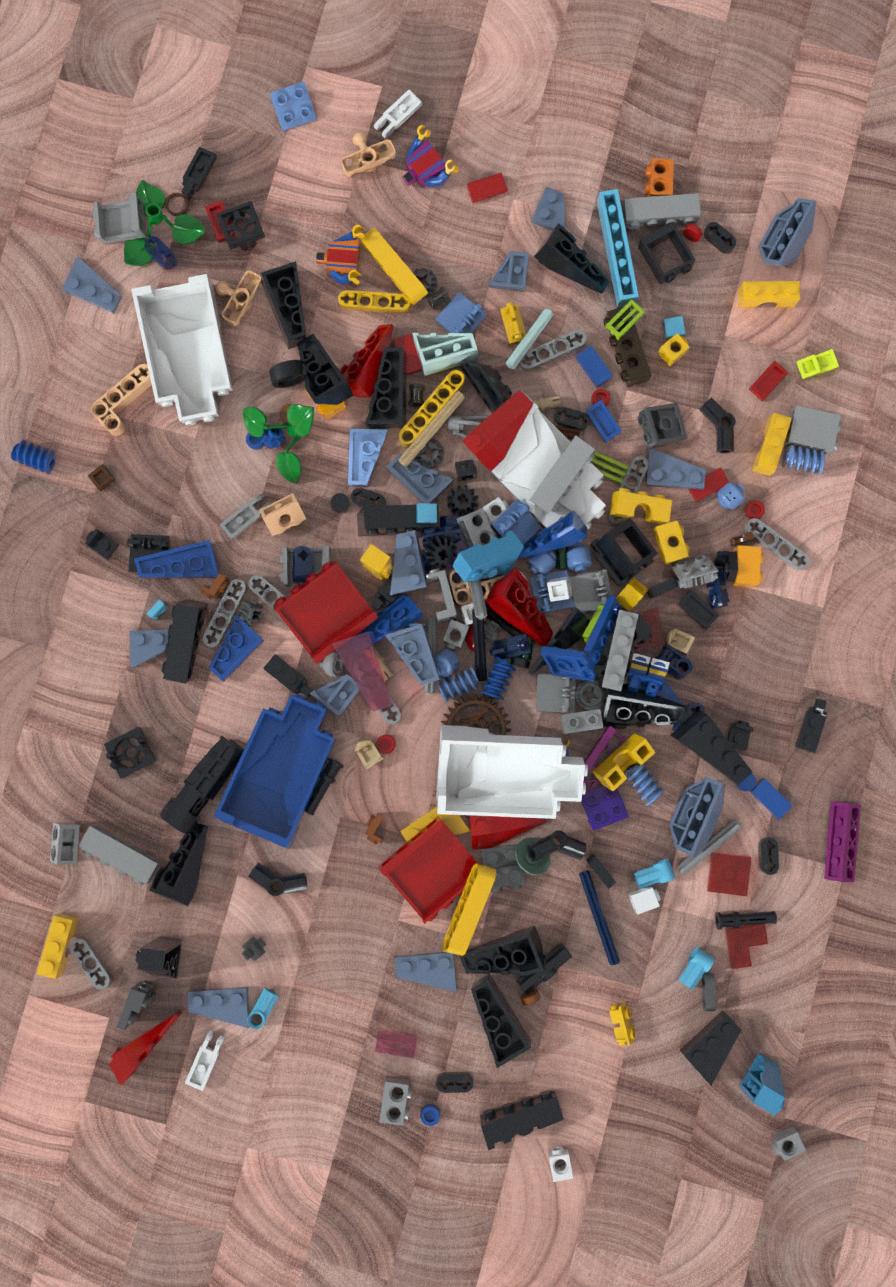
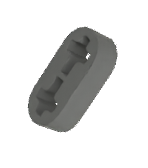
M704 973L702 975V1003L704 1011L716 1010L715 977L713 973Z

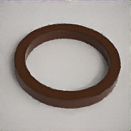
M173 193L167 197L165 207L171 215L178 216L186 213L189 203L187 198L183 197V194ZM175 196H180L186 201L184 210L178 213L172 212L168 208L169 200Z

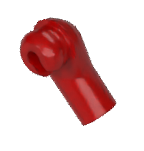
M470 624L465 641L472 651H474L473 624Z

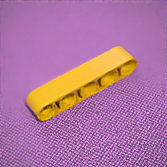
M374 227L365 234L364 239H359L368 253L412 305H415L428 294L423 284Z
M451 371L402 428L399 438L403 447L409 448L456 391L463 389L465 377L461 371ZM453 378H458L461 380V382L459 384H453L451 380ZM442 392H446L449 394V396L444 399L441 398L439 394ZM430 406H434L437 408V411L430 413L427 409ZM418 420H422L425 422V425L417 427L415 423ZM410 434L413 436V439L405 441L403 437Z
M477 863L473 865L442 945L444 952L461 956L466 953L496 878L495 868Z

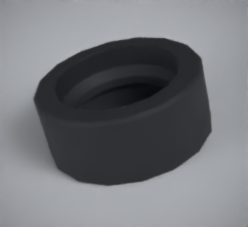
M301 360L284 361L274 365L269 370L272 384L276 388L291 387L305 380Z

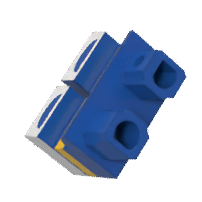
M634 653L628 673V690L638 692L640 685L647 686L646 694L648 696L656 697L659 690H662L670 662L652 658L650 665L651 657Z

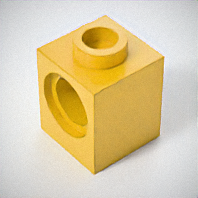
M677 333L660 347L657 354L670 367L685 355L690 347L688 341ZM671 346H676L679 352L672 351Z
M633 577L617 596L619 604L623 609H627L630 612L648 589Z

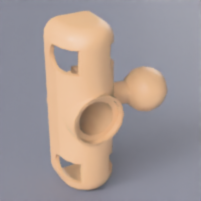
M357 132L353 136V143L356 147H360L361 150L343 157L341 165L347 177L364 171L372 172L377 166L395 158V148L390 140H384L367 147V136L362 132ZM382 144H386L387 150L384 152H380L379 147ZM352 158L353 164L346 166V159ZM367 158L372 159L371 161H365Z
M250 270L246 271L235 290L230 288L226 281L217 283V294L220 296H231L222 312V317L228 324L232 326L239 325L241 317L252 307V301L258 292V287L262 285L260 275ZM245 277L250 280L247 286L243 283ZM241 297H247L244 302H239ZM227 309L232 312L229 318L225 315Z

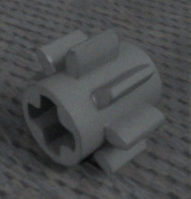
M253 599L250 602H244L239 609L242 614L240 618L250 625L252 622H259L263 615L261 610L263 606Z
M493 620L490 623L484 622L485 644L488 641L493 643L501 633L497 629L499 624Z
M253 936L242 946L245 951L241 954L247 961L250 958L256 961L266 952L263 949L266 943L261 937L256 940Z

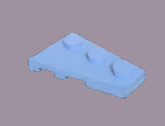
M350 429L348 486H368L388 433L387 429Z

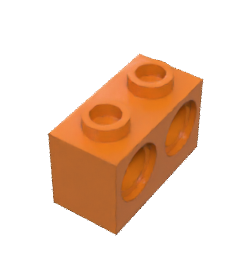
M651 159L650 165L646 166L645 177H648V183L645 184V195H648V197L673 195L674 159ZM655 170H660L663 173L659 174ZM655 188H660L662 191L659 192Z

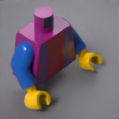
M425 125L418 127L417 133L419 136H416L406 157V167L409 172L403 175L402 178L407 186H410L415 181L422 188L441 186L451 176V172L457 173L459 171L458 166L452 168V165L455 163L454 160H448L445 163L428 140L424 141V137L427 138L431 134L429 129L423 134Z

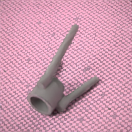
M451 415L448 422V430H452L453 435L466 438L468 435L460 432V430H464L465 424L476 426L481 424V422L469 420L486 419L490 415Z

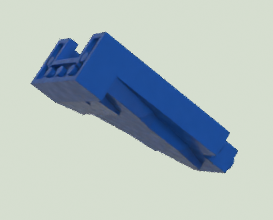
M296 694V696L290 695L282 715H279L280 712L276 709L269 707L267 710L263 708L214 815L220 821L289 850L299 830L298 825L336 741L332 737V733L322 730V733L319 732L327 714V709L324 708L325 705L316 701L310 703L306 701V697L300 694Z

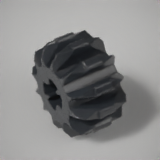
M458 485V492L454 489L450 490L453 496H447V500L451 501L447 503V507H453L451 510L452 514L458 511L457 517H461V513L467 515L468 511L471 513L475 511L473 507H478L479 503L475 502L478 499V495H473L474 489L468 492L467 485L464 486V490H461V486ZM461 498H465L464 505L460 504Z
M442 535L441 538L435 536L434 541L428 540L430 546L424 547L427 551L424 556L428 559V563L436 568H440L441 565L447 568L448 562L453 564L451 559L457 557V554L454 552L457 550V547L453 545L454 541L447 539L445 535Z

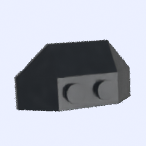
M465 360L461 362V369L491 413L512 397L510 388L507 385H503L501 375L496 369L493 370L490 365Z

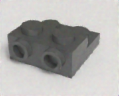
M678 403L646 407L639 412L637 421L643 427V442L648 445V448L661 447L668 443L688 439Z
M517 844L481 849L483 865L496 869V878L491 892L503 891L502 887L510 886V890L521 889L522 885L526 884L524 870L518 865L515 857Z
M143 980V982L140 981L130 989L117 1028L125 1030L130 1025H133L135 1021H138L141 1011L147 1009L149 1004L152 1005L156 993H153L155 988L153 982Z

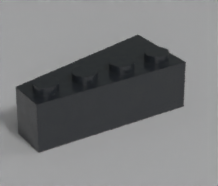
M295 261L261 272L262 286L288 349L297 347V343L306 338L297 264Z
M403 347L384 348L377 382H375L373 398L369 406L370 410L365 422L369 429L403 428L406 425L407 353Z
M437 504L436 524H418L416 505L363 506L357 513L358 537L383 534L394 535L413 530L424 532V529L430 527L438 529L440 527L439 506Z
M185 599L176 603V606H173L171 612L173 623L168 629L170 641L165 647L167 658L166 662L162 665L163 679L185 684L191 680L196 654H193V651L197 650L200 641L197 633L203 627L202 611H207L208 604Z
M700 710L670 734V736L738 785L752 773V770L710 716Z
M158 937L141 947L136 954L137 969L153 976L177 979L182 939Z
M490 973L474 982L471 991L495 1059L496 1068H499L530 1049L531 1039Z
M543 1091L539 1094L540 1096L534 1098L528 1096L516 1104L510 1102L497 1110H485L480 1115V1121L488 1151L494 1149V1144L497 1142H503L504 1144L511 1142L514 1135L525 1136L530 1134L536 1126L537 1129H542L564 1120L555 1091Z

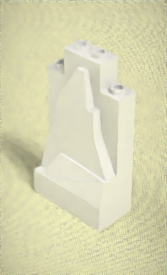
M207 274L189 277V283L155 290L151 285L131 289L155 402L158 405H162V407L172 406L173 402H175L179 421L182 424L185 423L186 426L197 424L196 421L204 420V422L214 421L215 417H219L215 394L223 396L229 394V391H233L220 330L221 322L213 283Z
M533 402V406L518 431L505 459L491 473L517 499L519 498L523 504L527 503L530 506L529 511L545 528L575 511L588 530L592 526L590 522L594 518L598 520L606 512L604 510L606 505L591 491L592 488L596 490L603 483L601 479L604 475L591 462L588 465L585 463L582 466L581 470L583 473L577 481L575 479L572 480L570 483L571 490L566 496L562 495L559 498L558 502H560V505L554 513L550 511L547 514L529 501L570 444V441L539 411V407Z
M441 725L436 793L437 814L556 819V812L560 811V801L581 802L582 795H585L586 784L583 781L584 776H587L588 766L584 763L582 757L565 756L566 746L562 744L561 738L494 735L488 729Z

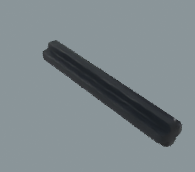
M473 609L476 677L478 681H486L484 618L482 620L476 618Z

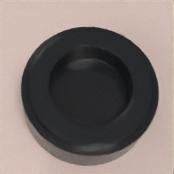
M337 493L331 498V507L335 512L344 513L349 509L350 501L345 494Z
M518 657L511 658L510 663L512 665L529 669L530 661Z

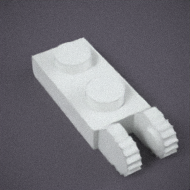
M409 89L383 113V116L375 123L374 128L380 130L388 121L390 125L382 133L384 138H388L395 129L399 128L422 106V101Z
M210 1030L203 1045L199 1048L185 1081V1084L201 1091L204 1090L225 1038L220 1035L214 1049L207 1047L213 1037V1032Z

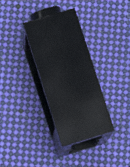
M673 222L644 237L638 245V249L659 284L664 282L670 283L677 275L681 273L684 275L692 270L695 258ZM670 238L684 263L664 274L650 249Z
M631 518L625 520L596 542L624 579L629 575L633 577L642 571L640 567H648L654 562L652 558L658 554ZM623 533L643 557L635 565L614 540Z

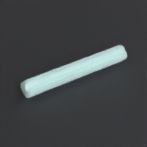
M547 308L543 310L506 361L508 368L515 369L553 317L552 310Z

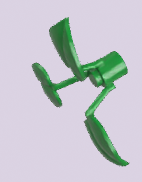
M142 180L135 194L143 201L144 214L149 219L147 221V240L145 241L144 238L127 240L124 246V262L131 266H142L152 261L156 253L155 247L149 244L152 224L158 225L164 220L171 228H174L172 231L173 238L180 244L195 242L205 233V228L199 220L186 214L178 215L175 218V224H172L161 211L165 205L163 192Z
M300 404L291 405L287 410L289 423L272 426L265 425L267 418L260 409L256 407L244 408L243 420L245 427L254 437L263 436L265 429L288 427V434L295 439L287 446L284 451L285 453L280 452L277 454L276 465L280 474L292 483H298L302 469L301 462L297 455L292 452L289 453V450L301 437L309 434L313 423L314 407Z

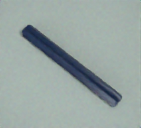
M588 870L579 873V877L609 964L611 966L620 963L590 872Z

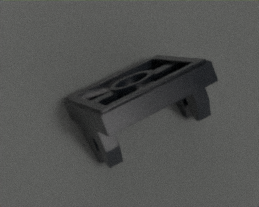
M252 201L217 213L230 250L240 247L241 250L246 251L247 245L254 248L257 244L256 240L265 237ZM245 213H247V214H249L250 216H252V217L247 218V219L244 218ZM229 219L233 221V224L227 226ZM243 220L246 222L244 228L238 229L235 227L236 222ZM255 223L254 231L248 236L246 232L248 225ZM234 230L240 232L242 239L234 238L229 232Z
M140 727L104 744L108 752L106 758L111 761L110 766L116 769L120 779L156 762L154 754ZM128 738L136 739L140 745H130ZM122 742L125 747L123 753L116 756V749L119 743ZM129 747H133L136 750V755L133 758L126 756V750ZM140 751L144 753L141 763L137 759ZM124 759L131 760L134 767H125L119 762Z

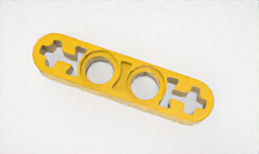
M344 290L338 296L339 305L345 310L406 313L411 307V303L404 294ZM346 296L349 297L348 304L344 303ZM355 297H357V305L352 301L355 300ZM363 297H368L371 300L366 306L360 303ZM380 299H388L389 304L386 307L380 306L378 304ZM392 299H394L395 302L394 307H392ZM401 300L405 301L404 307H400V304L397 303H401Z

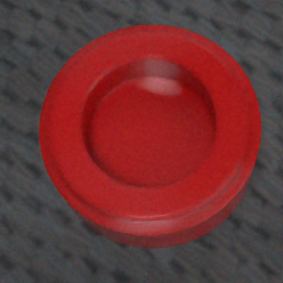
M688 224L683 230V235L691 242H698L703 235L701 229L694 224Z
M604 389L594 391L591 397L592 405L602 400L607 407L610 402L609 392Z
M758 500L749 502L745 507V515L749 519H759L765 513L763 503Z
M382 735L376 742L378 751L383 754L391 753L396 746L394 738L390 735Z

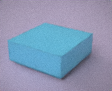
M682 316L663 320L666 339L672 338L677 333L680 336H685Z
M417 503V523L436 524L437 504Z
M159 599L147 612V615L157 620L168 608V605Z

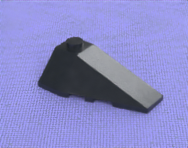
M558 223L534 257L547 269L602 294L609 281L596 264L589 262L586 258L587 253L585 250L578 248L575 244L576 239Z
M314 333L297 343L305 379V389L315 404L338 405L353 396L347 380Z
M575 607L547 647L568 649L583 637L590 620ZM540 655L528 674L532 675L546 665L542 655Z
M197 823L188 835L185 834L183 836L177 852L170 854L169 863L165 868L161 867L157 872L149 891L179 904L189 906L197 888L208 826Z
M535 926L516 931L468 950L463 956L459 955L466 973H501V975L519 974L527 976L545 970L542 943Z

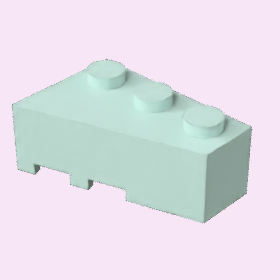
M413 333L414 344L424 376L461 366V362L464 360L470 362L478 361V349L472 333H448V335H436V333L419 335L418 333Z

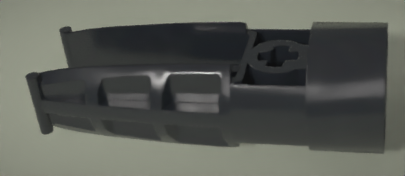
M221 736L220 740L208 751L184 781L185 786L176 798L171 797L161 810L159 815L162 819L178 831L188 835L200 820L199 813L210 799L213 800L230 776L244 749L230 739L228 741L225 737Z

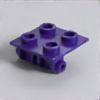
M600 786L582 795L581 803L593 831L629 817L617 788L611 791L605 786Z

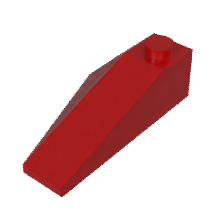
M392 324L379 325L365 341L366 346L352 355L354 357L352 362L348 366L344 364L340 369V372L350 386L353 396L357 398L370 397L374 393L384 348L389 347L394 329Z
M521 390L517 391L462 441L490 472L505 459L518 431L533 406V402Z
M514 568L492 586L485 601L506 621L524 634H527L528 637L542 647H547L553 632L544 614L540 613L536 606V597H532L528 590L530 587L528 581L517 568Z
M468 815L472 850L492 848L546 823L547 820L546 818Z
M180 1010L126 1044L122 1049L118 1047L111 1055L113 1060L109 1066L121 1085L132 1076L182 1014Z

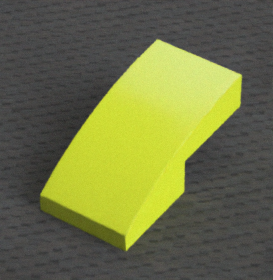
M833 349L796 361L802 379L814 377L839 368Z

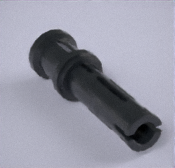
M330 757L305 809V812L310 815H314L330 784L335 783V777L339 770L344 767L343 764Z
M736 911L727 914L716 912L715 923L718 930H722L725 927L738 929L741 925L776 924L777 915L775 911L739 914Z

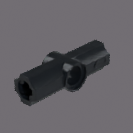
M562 943L558 944L546 956L543 955L545 970L527 976H520L516 980L526 994L530 993L540 983L546 982L553 977L557 969L572 957Z

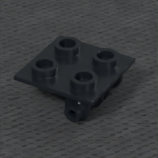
M131 534V538H128L127 541L128 546H130L128 572H137L134 558L167 551L169 548V536Z

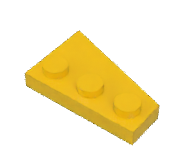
M435 807L400 832L408 842L437 816L442 819L454 835L469 832L470 830L460 815L437 814V807Z

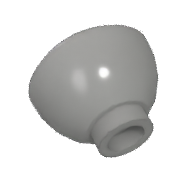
M334 651L320 661L319 665L327 675L338 678L344 670L345 658L341 652Z

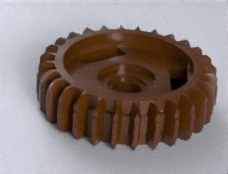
M475 694L473 700H471L469 695H467V701H464L461 697V704L454 701L455 708L448 707V710L451 712L450 715L444 713V716L448 718L447 721H441L442 724L451 726L471 727L473 724H478L481 728L488 729L490 733H493L494 724L501 726L499 735H506V732L512 731V729L506 728V725L511 723V721H505L504 718L508 714L502 715L501 712L504 707L498 709V701L491 704V697L488 701H485V695L481 697V700L478 699L477 694ZM475 705L479 706L480 711L461 716L460 710Z

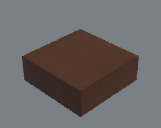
M103 464L88 475L100 492L115 481Z

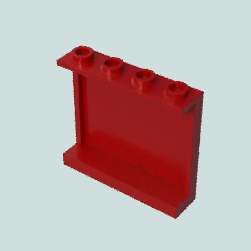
M335 560L325 563L321 567L322 570L317 574L314 572L309 575L304 584L294 586L288 596H281L274 602L276 605L273 606L274 610L316 664L378 618Z
M437 816L378 867L380 872L390 880L425 924L427 921L434 920L441 909L448 908L453 903L454 898L462 895L471 869L477 861L442 819Z

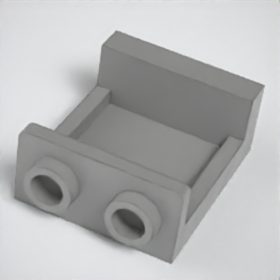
M137 194L129 195V201L101 205L98 201L94 202V209L92 210L96 225L94 233L96 238L103 244L146 237L144 203Z
M796 405L790 413V418L792 419L784 446L788 447L790 444L824 451L825 455H830L838 446L836 437L842 426V422H840L841 415Z
M329 545L322 546V548H309L312 552L313 573L317 574L322 570L321 567L325 563L331 561V548ZM283 547V552H280V563H283L284 570L280 572V580L284 582L285 587H294L298 584L301 586L305 583H293V551L295 548ZM301 550V553H298V557H301L303 560L307 553Z
M438 568L429 571V574L426 575L427 583L439 582L446 610L436 612L438 624L451 621V619L456 620L457 614L445 570L441 571Z

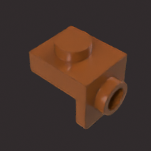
M219 573L210 589L201 584L198 587L202 589L201 594L210 599L214 596L218 599L221 592L224 593L228 588L229 579Z
M377 813L376 816L371 815L366 824L369 826L365 833L368 835L367 839L376 845L378 842L382 844L384 841L382 837L375 834L385 817L380 813Z

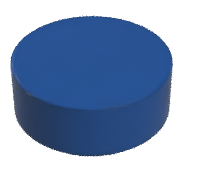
M250 433L247 434L246 443L251 449L259 450L265 445L262 442L264 437H254Z
M751 773L739 785L736 784V786L742 791H750L756 785V778Z
M434 1104L425 1105L421 1109V1121L427 1126L436 1125L440 1119L439 1108Z

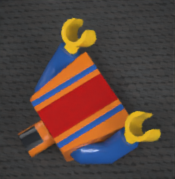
M355 225L351 232L328 244V253L317 252V264H326L328 275L341 285L349 283L358 285L360 283L357 279L358 276L362 275L358 272L360 244L357 239L365 238V234L360 233L364 230V227L360 225Z

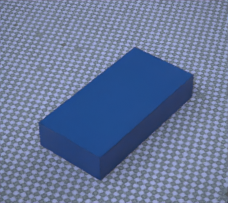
M592 346L576 355L575 359L596 388L612 378L613 375Z
M602 400L585 411L605 442L622 432Z
M762 778L750 791L777 819H781L793 806L765 778Z

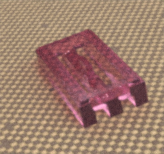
M378 1031L375 1052L414 1058L417 1037ZM381 1037L411 1041L412 1045L381 1040ZM380 1045L410 1049L411 1052L380 1047Z

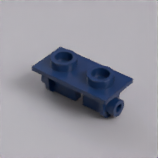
M455 524L444 525L441 529L430 527L424 529V532H420L422 538H425L422 540L423 547L430 546L428 540L434 541L435 536L441 538L442 535H445L447 539L454 541L453 544L461 541V535L457 533L460 531L458 525L455 526Z
M718 568V578L713 582L706 583L709 595L708 600L712 609L728 606L729 602L727 589H721L720 587L726 585L721 568Z
M527 634L494 641L492 649L489 650L491 656L501 659L531 653Z

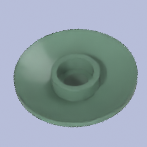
M529 837L522 839L517 844L515 849L516 861L528 874L541 875L548 870L551 857L549 854L536 861L532 858L530 860L527 846L538 841V839Z

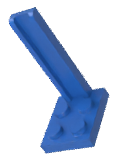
M616 596L608 597L583 652L574 649L542 647L540 653L554 676L588 681L595 680L597 675L594 668L600 660L604 646L607 645L611 631L614 629L619 610H622Z

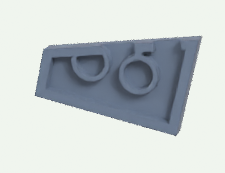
M77 257L62 290L114 314L122 296L82 259Z
M650 448L646 486L704 490L705 469Z
M399 454L387 466V470L422 503L431 504L454 480L439 474L433 469L424 467L414 460L407 467H404L399 463V458L402 454Z
M413 530L397 534L390 595L427 588L428 583L417 531Z
M423 623L385 635L395 647L397 653L403 658L420 685L440 680Z
M437 952L395 956L396 978L457 992L452 953Z
M247 987L191 990L187 992L188 1012L249 1028L247 1023L249 1016Z

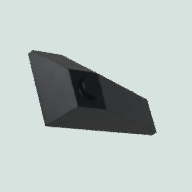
M623 684L621 691L607 688L602 722L603 726H611L617 729H626L627 726L634 725L645 727V724H657L658 726L682 724L686 706L657 695L656 697L648 696L646 691L641 689L638 692L628 690V685Z

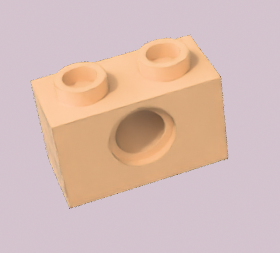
M294 493L259 510L272 536L282 534L286 529L297 526L306 520ZM287 514L286 517L280 518L282 515Z

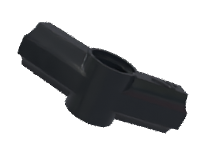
M711 397L699 411L715 426L716 452H733L735 417L731 413H727ZM721 420L727 421L729 427H724Z
M560 830L527 846L528 853L534 861L553 852H560L581 860L587 848L586 843L571 838ZM553 838L558 839L559 845L555 844Z
M259 862L248 876L266 889L272 896L308 889L305 873L278 877ZM278 881L281 883V891L273 889V882Z

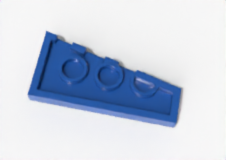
M210 540L134 558L139 578H216L219 574Z
M405 593L378 613V618L349 639L347 643L357 653L385 638V635L394 633L424 617V614Z

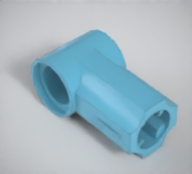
M669 859L658 861L651 867L634 872L639 889L656 883H665L676 878Z
M696 947L688 959L689 963L678 980L693 990L702 975L710 970L715 958L699 947Z
M267 988L263 989L247 1019V1023L252 1029L261 1028L267 1021L280 996L276 992ZM253 1015H261L262 1023H255L252 1019Z

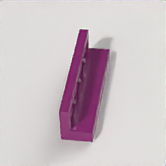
M608 726L584 760V763L588 766V772L591 768L600 765L598 757L601 752L607 751L609 757L611 755L610 750L618 749L627 738L619 734L613 727ZM613 735L621 739L617 747H609V741ZM584 776L586 781H583V783H586L587 790L594 789L599 782L597 777L596 779L588 780V776Z
M831 801L824 879L854 883L861 805Z

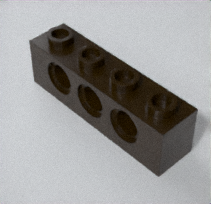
M623 307L607 311L605 319H603L604 326ZM630 308L612 325L614 328L631 312ZM631 317L622 327L624 328L633 319V317ZM635 324L619 340L610 333L609 341L611 347H614L616 351L617 365L620 364L622 369L620 372L622 381L626 382L627 387L649 381L652 375ZM622 344H628L631 349L625 350ZM627 362H634L636 367H630Z

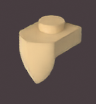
M676 628L670 630L666 635L667 645L672 646L683 655H688L695 637Z
M362 739L357 742L355 751L367 770L383 760V757L371 740Z

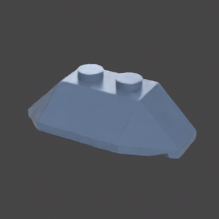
M798 198L794 201V204L786 207L774 217L758 246L765 264L782 267L796 261L813 230L816 201Z
M704 777L701 781L684 789L669 824L677 850L695 857L709 842L724 806V783Z

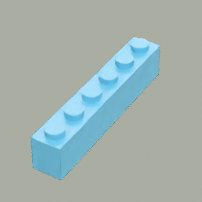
M618 189L599 192L597 207L617 308L625 306L631 299L637 302L639 295Z

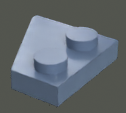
M546 187L531 222L551 231L558 223L566 229L563 193Z
M510 251L494 278L491 279L489 288L525 292L529 253Z
M168 630L130 631V668H136L141 663L164 653L165 647L170 641Z
M347 674L312 691L310 695L340 717L363 686Z

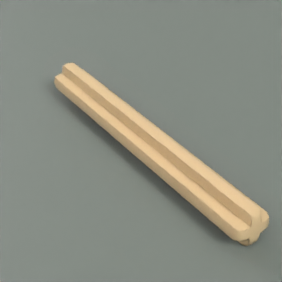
M456 391L399 458V463L402 466L407 467L462 403L465 396L460 391Z

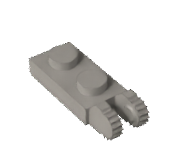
M262 493L250 502L245 503L220 524V527L232 541L262 517L260 511L254 508L265 498ZM266 503L260 509L270 505L271 503Z

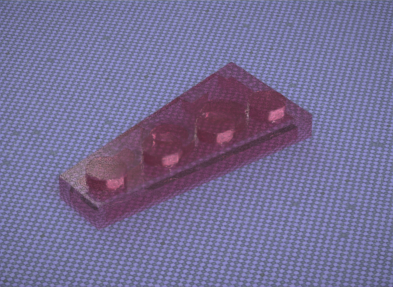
M369 631L332 642L331 644L372 711L392 706Z

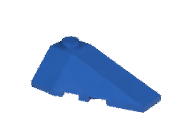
M572 511L531 537L523 545L524 548L517 559L567 547L575 542L580 543L587 536V527L577 513Z

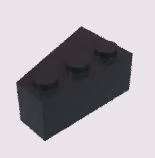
M722 1010L680 1049L681 1053L710 1086H712L741 1029Z

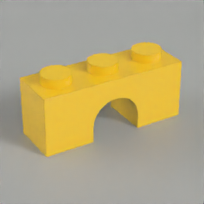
M743 281L738 289V308H757L758 305L766 302H774L775 308L795 307L800 300V281Z
M773 412L767 419L762 435L764 436V441L756 455L752 471L769 477L776 471L792 418Z
M619 488V491L612 492L610 516L634 517L635 508L639 505L645 511V522L656 524L669 523L672 500L666 499V496L654 495L652 497L648 496L647 492L640 491L635 494L630 493L631 490Z
M371 544L360 559L363 569L381 581L385 578L388 579L393 572L391 557Z
M634 733L592 772L603 786L614 791L627 779L624 771L633 764L643 765L656 752L645 738Z
M64 913L53 916L36 974L53 979L63 975L68 958L65 955L66 948L70 939L74 937L79 917Z

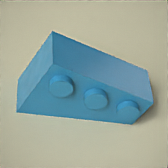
M512 530L506 532L507 536L503 538H492L489 544L482 546L480 543L459 552L453 567L464 583L492 578L502 574L506 575L512 570L513 565L524 548Z
M758 1053L739 1087L753 1103L775 1116L777 1112L782 1110L785 1099L779 1064Z

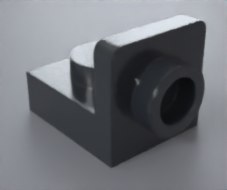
M472 459L455 463L458 481L477 478L476 466H474Z
M98 529L91 531L87 535V541L85 542L87 546L107 560L119 546V544Z
M718 551L714 565L723 566V573L726 574L727 581L735 582L738 573L737 552Z
M740 720L737 723H731L727 740L734 748L746 751L750 733L753 732L754 728L750 727L748 722Z

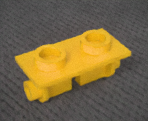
M509 302L506 304V307L500 309L509 344L521 342L526 332L518 304L513 305V302Z
M626 1001L619 1007L618 1004L610 1005L609 1013L612 1024H620V1026L614 1027L616 1041L619 1042L620 1046L627 1043L628 1046H631L635 1041L636 1031L631 1026L630 1008L627 1007Z

